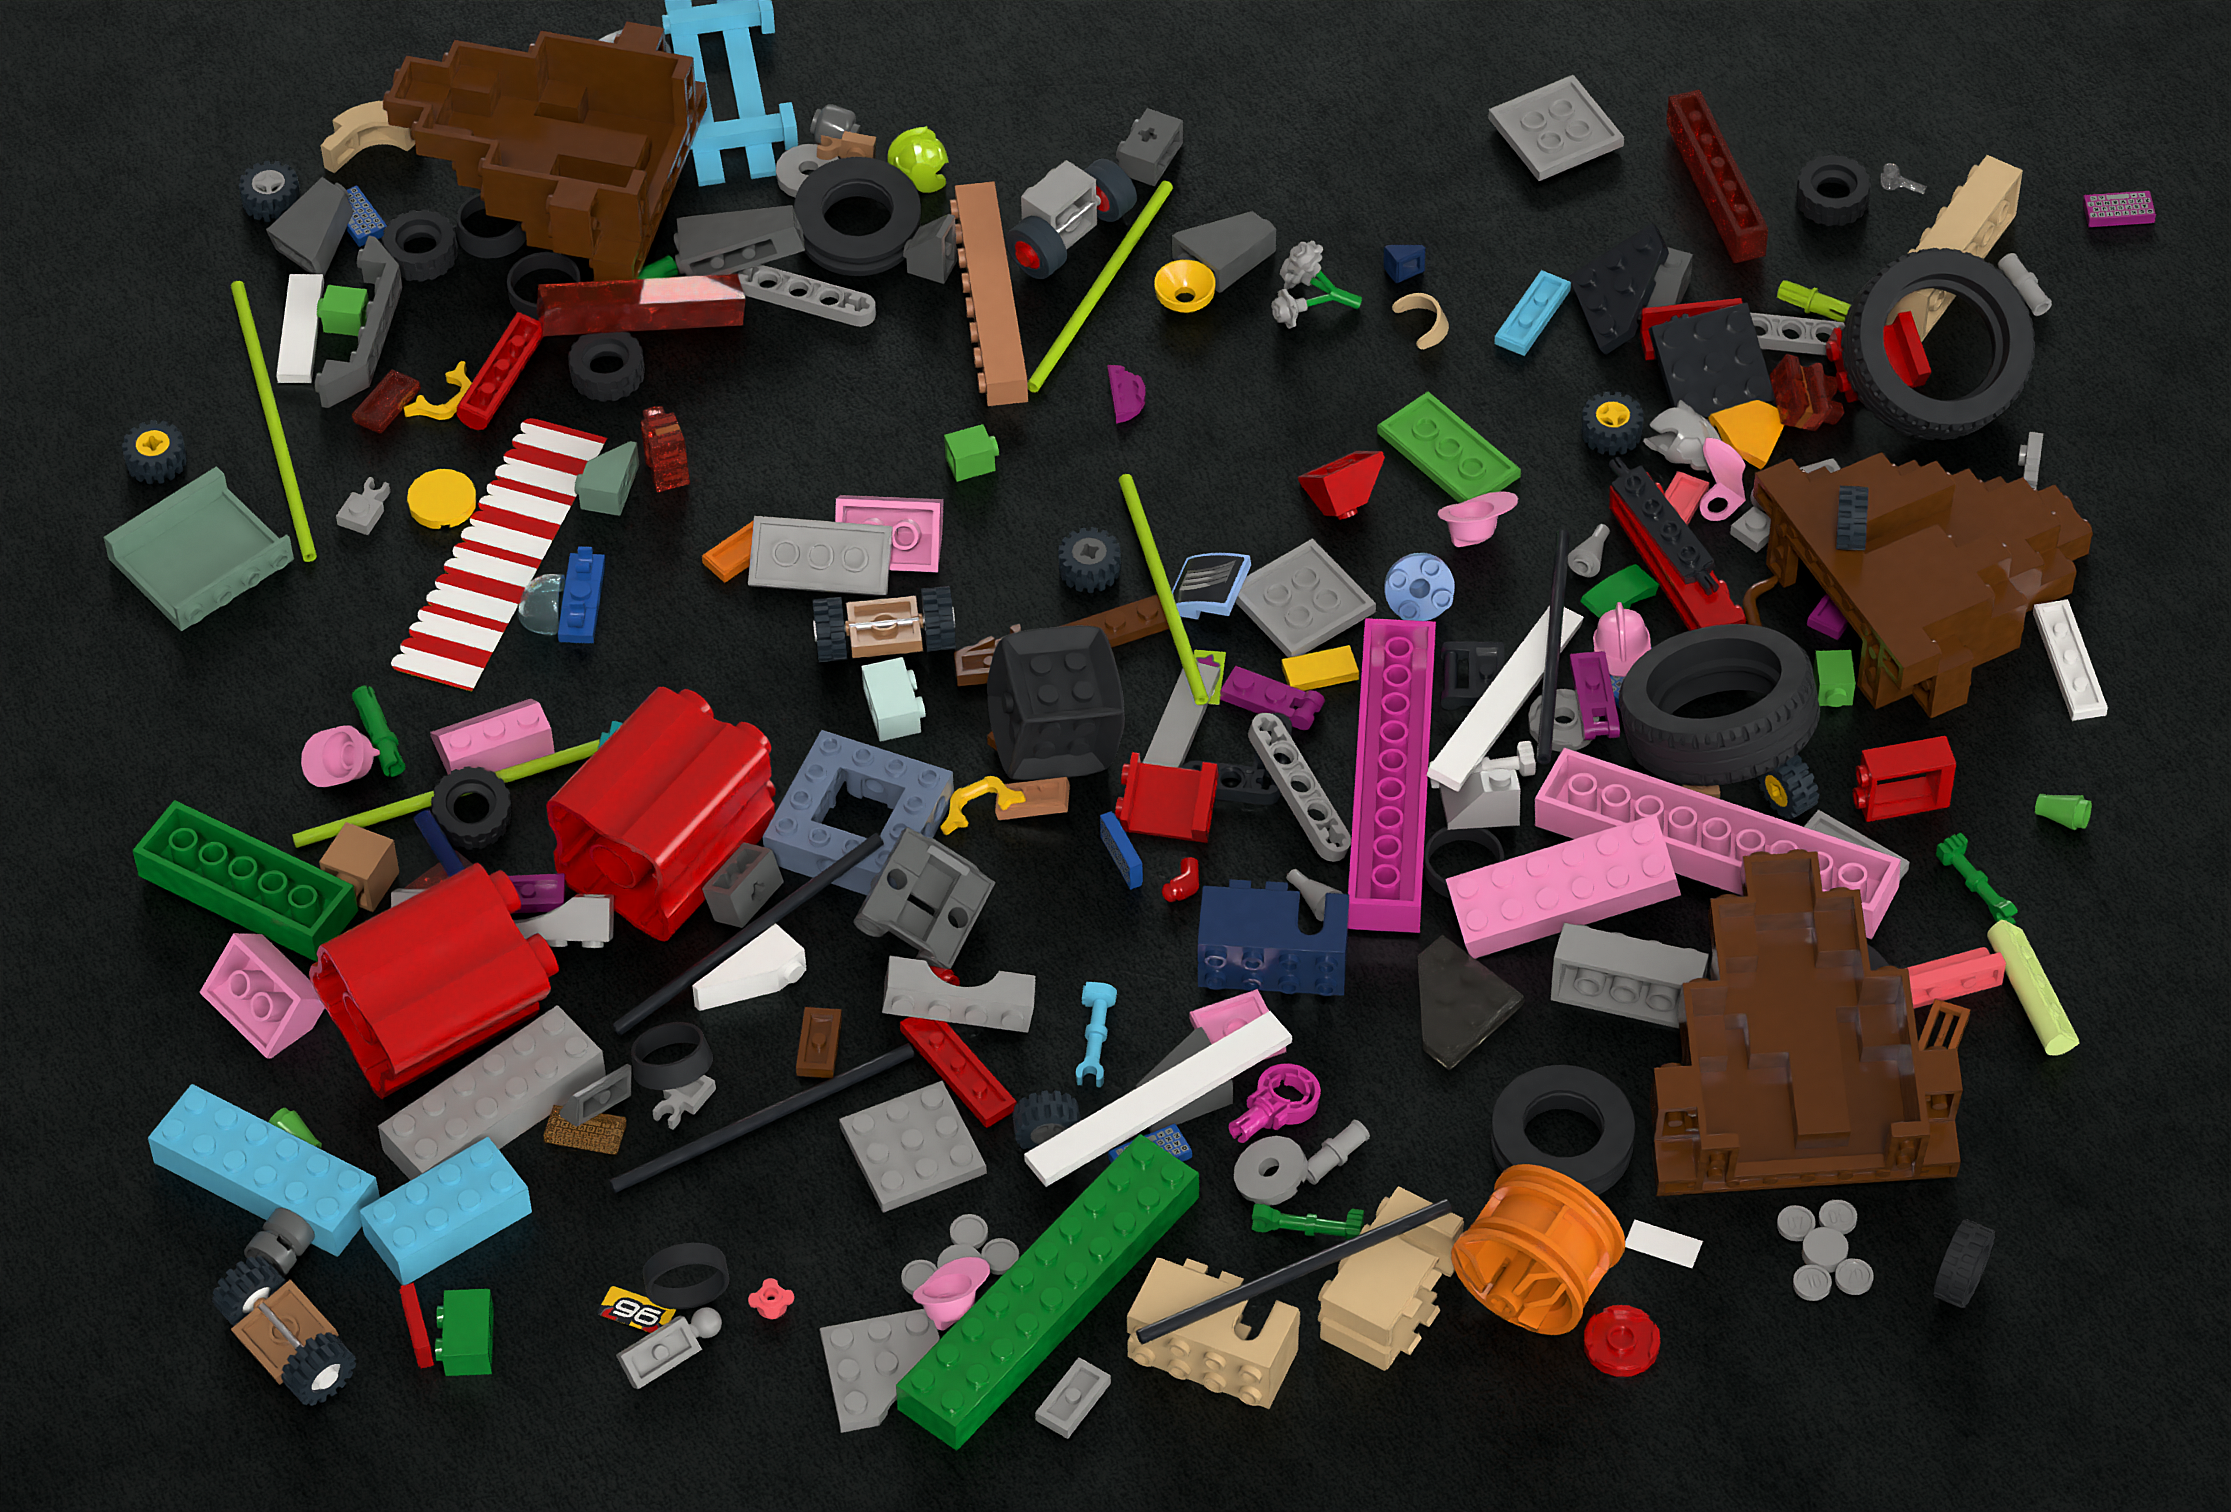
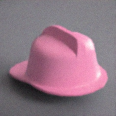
M1510 492L1487 493L1459 504L1443 507L1438 511V516L1440 519L1447 521L1451 540L1455 546L1463 547L1479 544L1492 537L1498 516L1513 509L1518 503V497Z
M1617 602L1614 610L1604 613L1599 619L1598 627L1593 636L1594 652L1605 651L1610 675L1625 677L1632 665L1651 649L1650 633L1647 627H1645L1641 615L1636 611L1624 609L1621 602Z
M340 726L314 734L305 744L301 765L303 773L310 783L317 787H330L365 776L372 767L374 757L380 755V751L373 748L369 738L359 733L354 727Z
M965 1257L953 1260L940 1267L923 1285L918 1287L913 1292V1299L917 1303L923 1304L927 1316L934 1321L938 1330H945L960 1320L975 1304L976 1290L990 1274V1265L986 1260L978 1257Z

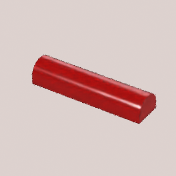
M520 312L516 313L457 405L456 413L461 422L476 430H483L487 427L545 336L548 329L547 324Z

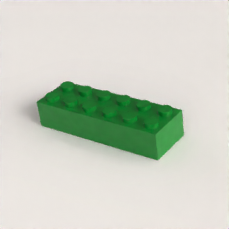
M176 800L172 802L133 849L139 877L255 933L262 934L266 938L318 962L317 951L319 946L339 936L358 912L354 885Z

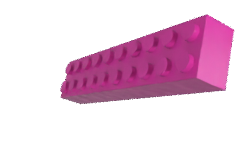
M1365 618L1348 894L1350 895L1349 929L1420 933L1428 776L1426 775L1429 764L1436 622Z

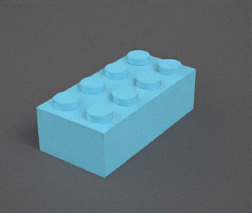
M486 1137L360 1209L359 1213L365 1237L401 1285H406L532 1213L528 1187L491 1139Z

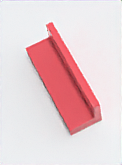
M1982 947L1908 967L1913 1008L1933 1004L1935 999L1944 1001L2002 985L2006 962L2001 952L1990 955L1988 949Z

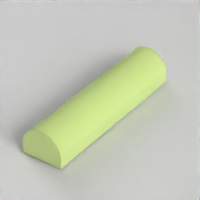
M2001 919L1990 928L1987 937L1995 953L2001 952L2006 962L2005 973L2042 1046L2048 1055H2060L2070 1051L2079 1044V1039L2021 928Z

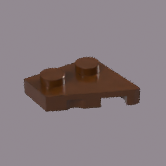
M1020 624L1009 627L1010 634L1021 631ZM992 636L980 640L974 646H967L954 652L958 686L987 683L992 657L1001 638L995 640Z

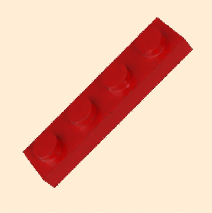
M908 1017L900 1022V1031L986 1128L1014 1112V1107L1017 1104L1016 1100L945 1021Z

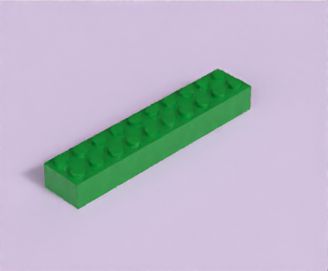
M1139 1134L896 1384L898 1410L957 1451L1199 1198V1173Z

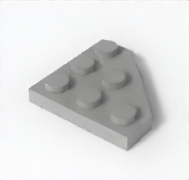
M924 1309L820 1328L841 1433L879 1426L888 1415V1409L897 1399L896 1384L940 1340L934 1321L927 1316Z

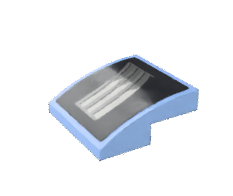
M1208 553L1188 557L1172 590L1180 616L1198 619L1201 611L1229 616L1251 567L1250 556L1233 553Z

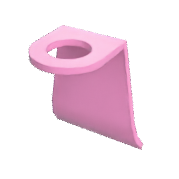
M1706 438L1703 453L1716 484L1702 497L1699 508L1701 514L1706 519L1720 521L1728 518L1746 501L1742 482L1745 462L1730 445L1718 439ZM1717 497L1726 499L1727 507L1723 511L1714 513L1708 509V504L1712 499Z

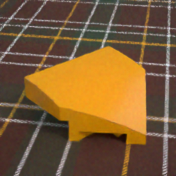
M1755 400L1713 413L1708 418L1711 425L1717 427L1723 442L1736 450L1742 459L1762 469L1768 462L1789 414L1763 401Z

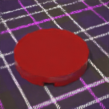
M1612 1305L1604 1308L1603 1312L1597 1316L1593 1315L1589 1319L1584 1330V1352L1591 1364L1601 1372L1616 1377L1634 1376L1646 1371L1655 1362L1660 1350V1332L1657 1325L1653 1324L1649 1319V1315L1644 1311L1628 1305Z

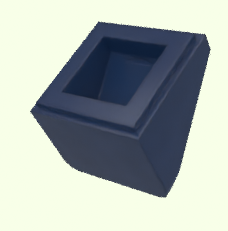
M1387 245L1384 247L1383 266L1395 283L1425 271V247L1423 245Z

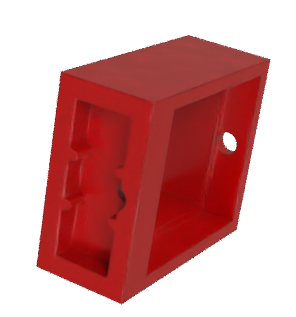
M1946 735L1862 750L1860 766H1856L1858 784L1856 788H1853V800L1856 808L1862 809L1866 822L1949 807L1956 761ZM1926 772L1924 777L1877 785L1879 780Z

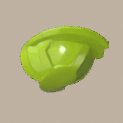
M927 126L907 130L892 142L888 150V163L905 173L918 191L931 193L940 190L946 185L945 177L942 174L937 175L936 172L945 163H949L948 156L940 140L936 139L935 133L929 130Z

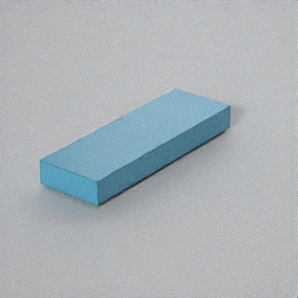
M1541 270L1495 335V344L1525 356L1570 292L1571 282Z

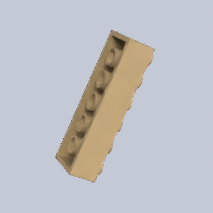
M1986 155L1979 166L1974 165L1965 185L1956 188L1949 206L1941 208L1934 226L1925 229L1916 250L1911 249L1908 253H1917L1919 250L1938 248L1939 250L1949 248L1961 250L1963 253L1968 252L1984 259L2016 216L2023 170ZM1934 288L1914 291L1895 304L1888 314L1886 326L1893 324L1898 313L1911 311L1922 342L1956 295Z

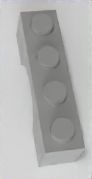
M890 956L884 981L882 1013L1028 1033L1034 1009L1035 976L999 971L986 984L976 987H960L938 978L931 971L926 961Z

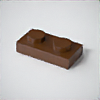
M805 1007L796 1063L797 1076L834 1077L842 1022L841 1009Z

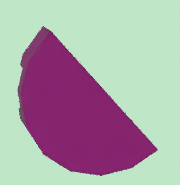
M1107 365L1117 424L1128 421L1140 413L1145 405V385L1139 375L1135 376L1133 373L1125 371V367Z

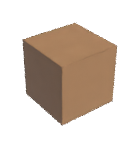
M347 822L319 861L321 870L354 885L357 906L372 912L399 874L394 840Z

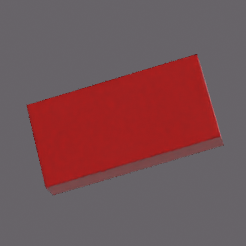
M414 1283L402 1285L399 1290L418 1367L420 1366L422 1369L433 1366L431 1348Z

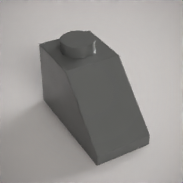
M947 214L919 227L913 239H909L906 242L903 257L907 258V273L945 283L957 262L955 215Z
M1667 247L1669 251L1667 260L1664 265L1660 264L1654 278L1656 286L1647 307L1642 306L1641 311L1643 308L1678 305L1681 303L1691 281L1693 254ZM1640 311L1639 316H1638V318H1637V319H1639V320H1641V311Z

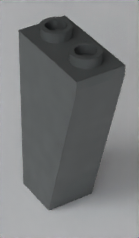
M792 205L682 217L677 219L678 233L674 234V241L679 254L675 255L676 264L681 274L686 273L691 285L805 251L803 228Z

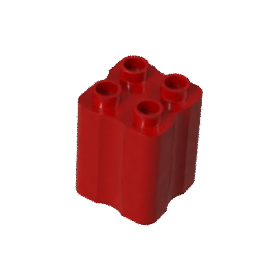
M657 687L547 802L549 825L554 831L557 840V847L553 851L557 874L564 873L566 885L579 894L614 895V911L622 915L633 926L655 939L668 941L706 900L702 890L705 884L743 842L756 845L763 838L766 829L774 817L775 806L772 799L776 791L774 785L769 780L772 776L769 757L771 745L769 740L757 727L750 723L739 722L736 726H733L730 723L714 719V713L707 701L692 690L683 689L677 694L666 687Z
M475 863L319 946L317 951L318 962L312 964L309 971L310 980L325 1009L349 1045L368 1083L379 1098L387 1097L536 1016L540 1009L539 1001L546 998L549 994L551 987L548 978L559 972L557 960L550 946L539 933L525 939L517 928L510 914L521 909V901L513 883L502 870L488 875L479 863Z

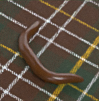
M1777 575L1753 584L1745 592L1742 603L1748 625L1763 627L1756 606V599L1759 595L1771 590L1777 584Z

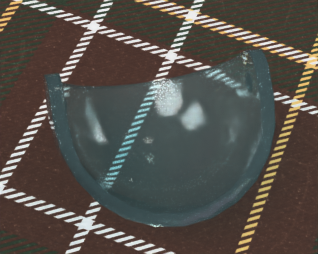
M541 575L533 579L525 587L518 606V618L525 628L540 634H556L558 632L559 591L565 588L564 575Z

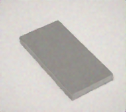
M754 516L748 585L887 597L893 527Z

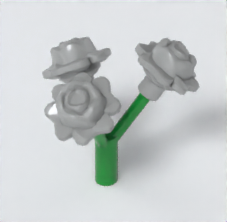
M1314 241L1308 243L1300 242L1298 246L1293 247L1289 258L1284 261L1280 269V275L1285 281L1284 289L1278 291V298L1272 302L1271 307L1277 322H1285L1288 329L1296 327L1298 313L1306 311L1309 306L1333 300L1358 309L1362 301L1361 296L1336 288L1322 273L1318 262L1322 260L1321 253L1323 247L1316 245ZM1302 282L1307 286L1314 285L1326 292L1327 295L1308 300L1304 298L1295 300L1289 295L1287 290Z

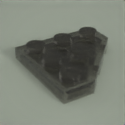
M1441 935L1418 955L1417 968L1422 1050L1448 1070H1451L1524 1005V995L1444 935Z

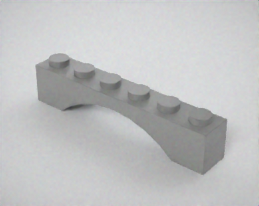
M426 889L394 890L391 892V908ZM577 894L562 906L546 914L513 921L525 939L539 933L550 947L568 946V941H582V947L601 948L604 947V942H609L613 939L614 895Z

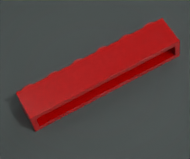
M1656 482V486L1665 496L1662 486L1660 485V483ZM1610 486V509L1689 631L1715 625L1746 624V617L1742 608L1738 604L1734 605L1730 599L1727 585L1723 580L1718 581L1713 570L1710 572V575L1718 583L1719 588L1715 593L1712 590L1711 595L1705 593V590L1698 581L1690 584L1683 582L1613 491V487Z

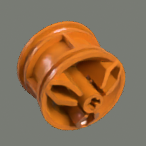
M1520 1164L1511 1166L1501 1173L1495 1183L1494 1192L1475 1222L1455 1241L1451 1251V1259L1454 1269L1464 1286L1489 1310L1508 1322L1529 1331L1547 1335H1559L1570 1332L1576 1327L1582 1317L1583 1308L1599 1281L1609 1268L1613 1267L1622 1257L1625 1251V1236L1611 1210L1582 1184L1546 1167Z

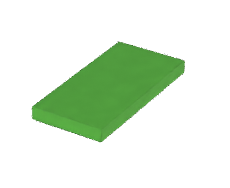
M1428 391L1377 426V433L1459 503L1487 493L1499 492L1520 478L1521 469Z

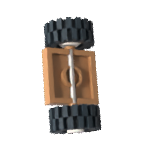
M950 587L921 589L923 617L922 613L918 614L916 596L846 603L848 621H845V625L841 597L814 599L813 626L819 662L847 660L845 632L846 636H850L852 658L923 651L920 628H923V624L927 651L956 649L955 618Z
M257 1256L256 1259L249 1257L246 1264L242 1261L236 1264L237 1268L234 1271L230 1268L226 1272L227 1278H221L218 1281L221 1287L214 1288L213 1294L215 1296L212 1297V1302L234 1326L231 1330L277 1383L280 1385L284 1382L305 1405L308 1403L316 1405L317 1400L322 1403L326 1401L328 1394L333 1396L337 1393L335 1390L337 1387L343 1388L346 1384L344 1379L351 1378L353 1374L351 1369H354L356 1366L354 1362L356 1360L355 1356L337 1338L339 1334L298 1287L291 1280L286 1282L277 1270L265 1258L263 1259L262 1256Z

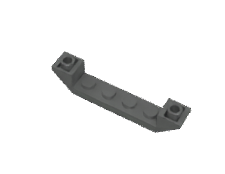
M368 236L364 249L360 248L357 256V267L362 269L364 283L375 284L374 301H369L367 305L366 324L359 329L357 351H352L350 362L326 360L322 373L318 372L316 375L315 392L320 394L321 405L325 408H329L370 387L403 288L399 264L375 236Z

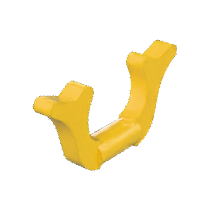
M460 361L455 370L445 374L448 383L461 387L458 394L446 404L438 406L428 403L423 395H419L416 402L404 407L405 416L423 415L438 420L453 417L457 411V405L471 385V381L465 375L467 370L465 362Z
M987 776L978 782L957 789L952 794L949 815L940 828L944 835H948L957 827H967L969 823L962 814L963 806L967 804V801L988 792L999 794L998 804L1001 810H1006L1011 804L1023 803L1026 801V798L1022 791H1014L1007 788L998 777Z

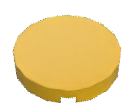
M437 469L426 472L414 480L408 489L407 503L412 517L419 524L432 529H441V525L449 524L450 527H454L467 520L475 510L476 490L472 481L463 473L452 469Z

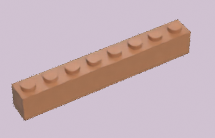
M995 182L955 186L956 199L950 200L951 215H955V219H958V224H955L956 244L962 243V248L957 249L959 268H966V273H961L963 293H970V297L965 298L967 318H974V322L969 323L971 343H978V347L973 348L975 368H982V373H977L979 393H986L988 406L1028 402L1027 375Z

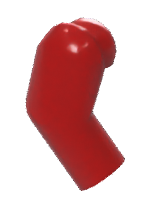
M1192 857L1181 860V875L1171 879L1170 883H1166L1162 887V895L1166 901H1182L1198 891V860Z

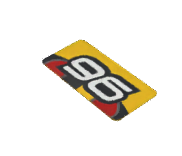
M612 1286L598 1310V1315L652 1333L670 1322L676 1309L659 1307L653 1304L647 1297Z

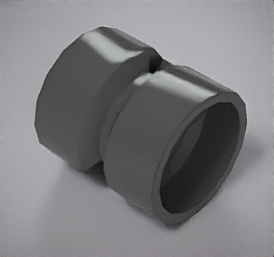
M276 1208L264 1223L263 1231L257 1232L246 1246L244 1253L246 1258L253 1257L256 1259L257 1256H262L284 1278L296 1263V1256H301L314 1240L315 1234L311 1226L302 1217L288 1209Z

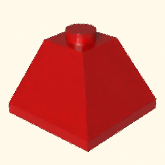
M1355 451L1299 476L1298 480L1324 516H1337L1338 520L1345 519L1357 514L1356 508L1368 502L1385 457L1382 451Z

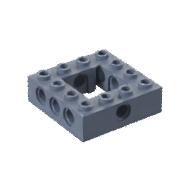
M821 730L763 835V845L765 848L772 849L779 867L814 878L868 839L821 824L829 808H834L836 795L844 781H846L847 791L850 795L860 799L864 796L888 805V808L894 809L880 834L884 845L831 883L868 895L872 879L881 871L902 830L909 827L924 837H934L950 807V798L954 793L953 772ZM887 876L888 884L897 890L895 880Z

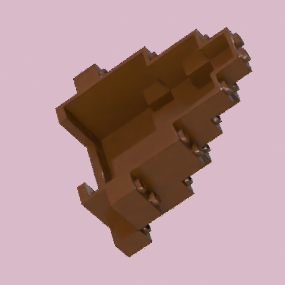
M627 21L622 33L615 36L614 43L540 31L536 42L530 44L528 52L454 40L449 53H444L442 62L406 56L401 68L395 70L391 90L386 91L383 98V110L387 111L388 124L411 129V139L415 140L417 155L452 161V169L456 171L459 186L481 189L480 198L482 201H485L486 215L522 221L521 228L522 231H526L527 246L588 258L589 268H593L594 283L632 290L639 277L707 108L706 82L695 81L694 58L667 53L664 28Z
M1882 452L1832 473L1825 466L1806 473L1805 470L1799 469L1792 458L1755 473L1753 497L1771 519L1766 565L1774 575L1778 576V581L1785 588L1796 583L1798 560L1800 557L1863 640L1857 686L1875 710L1910 694L1914 696L1930 719L1966 704L1969 687L1971 686L1972 668L2020 648L2025 614L2033 610L2034 605L2052 602L2072 593L2076 576V568L2072 561L2089 554L2091 538L2093 536L2089 522L2080 517L2073 508L2069 497L2063 495L2055 484L2038 491L2032 488L2024 477L2006 483L1999 476L1984 483L1981 479H1977L1969 468L1951 475L1949 472H1945L1937 461L1920 467L1913 460L1897 467L1894 463H1890ZM1840 486L1869 488L1865 550L1836 549Z
M1794 849L1782 854H1770L1759 851L1749 856H1743L1740 871L1743 897L1725 894L1715 899H1710L1708 919L1713 953L1710 969L1711 981L1707 978H1696L1682 983L1678 1009L1682 1047L1681 1064L1667 1063L1660 1068H1654L1650 1107L1654 1134L1652 1160L1656 1196L1957 1177L1960 1166V1154L1955 1118L1963 1091L1957 1048L1947 1049L1944 1046H1932L1924 1051H1919L1908 968L1898 969L1895 966H1883L1877 970H1870L1860 889L1850 890L1847 887H1836L1823 892L1818 851L1807 852L1804 849Z

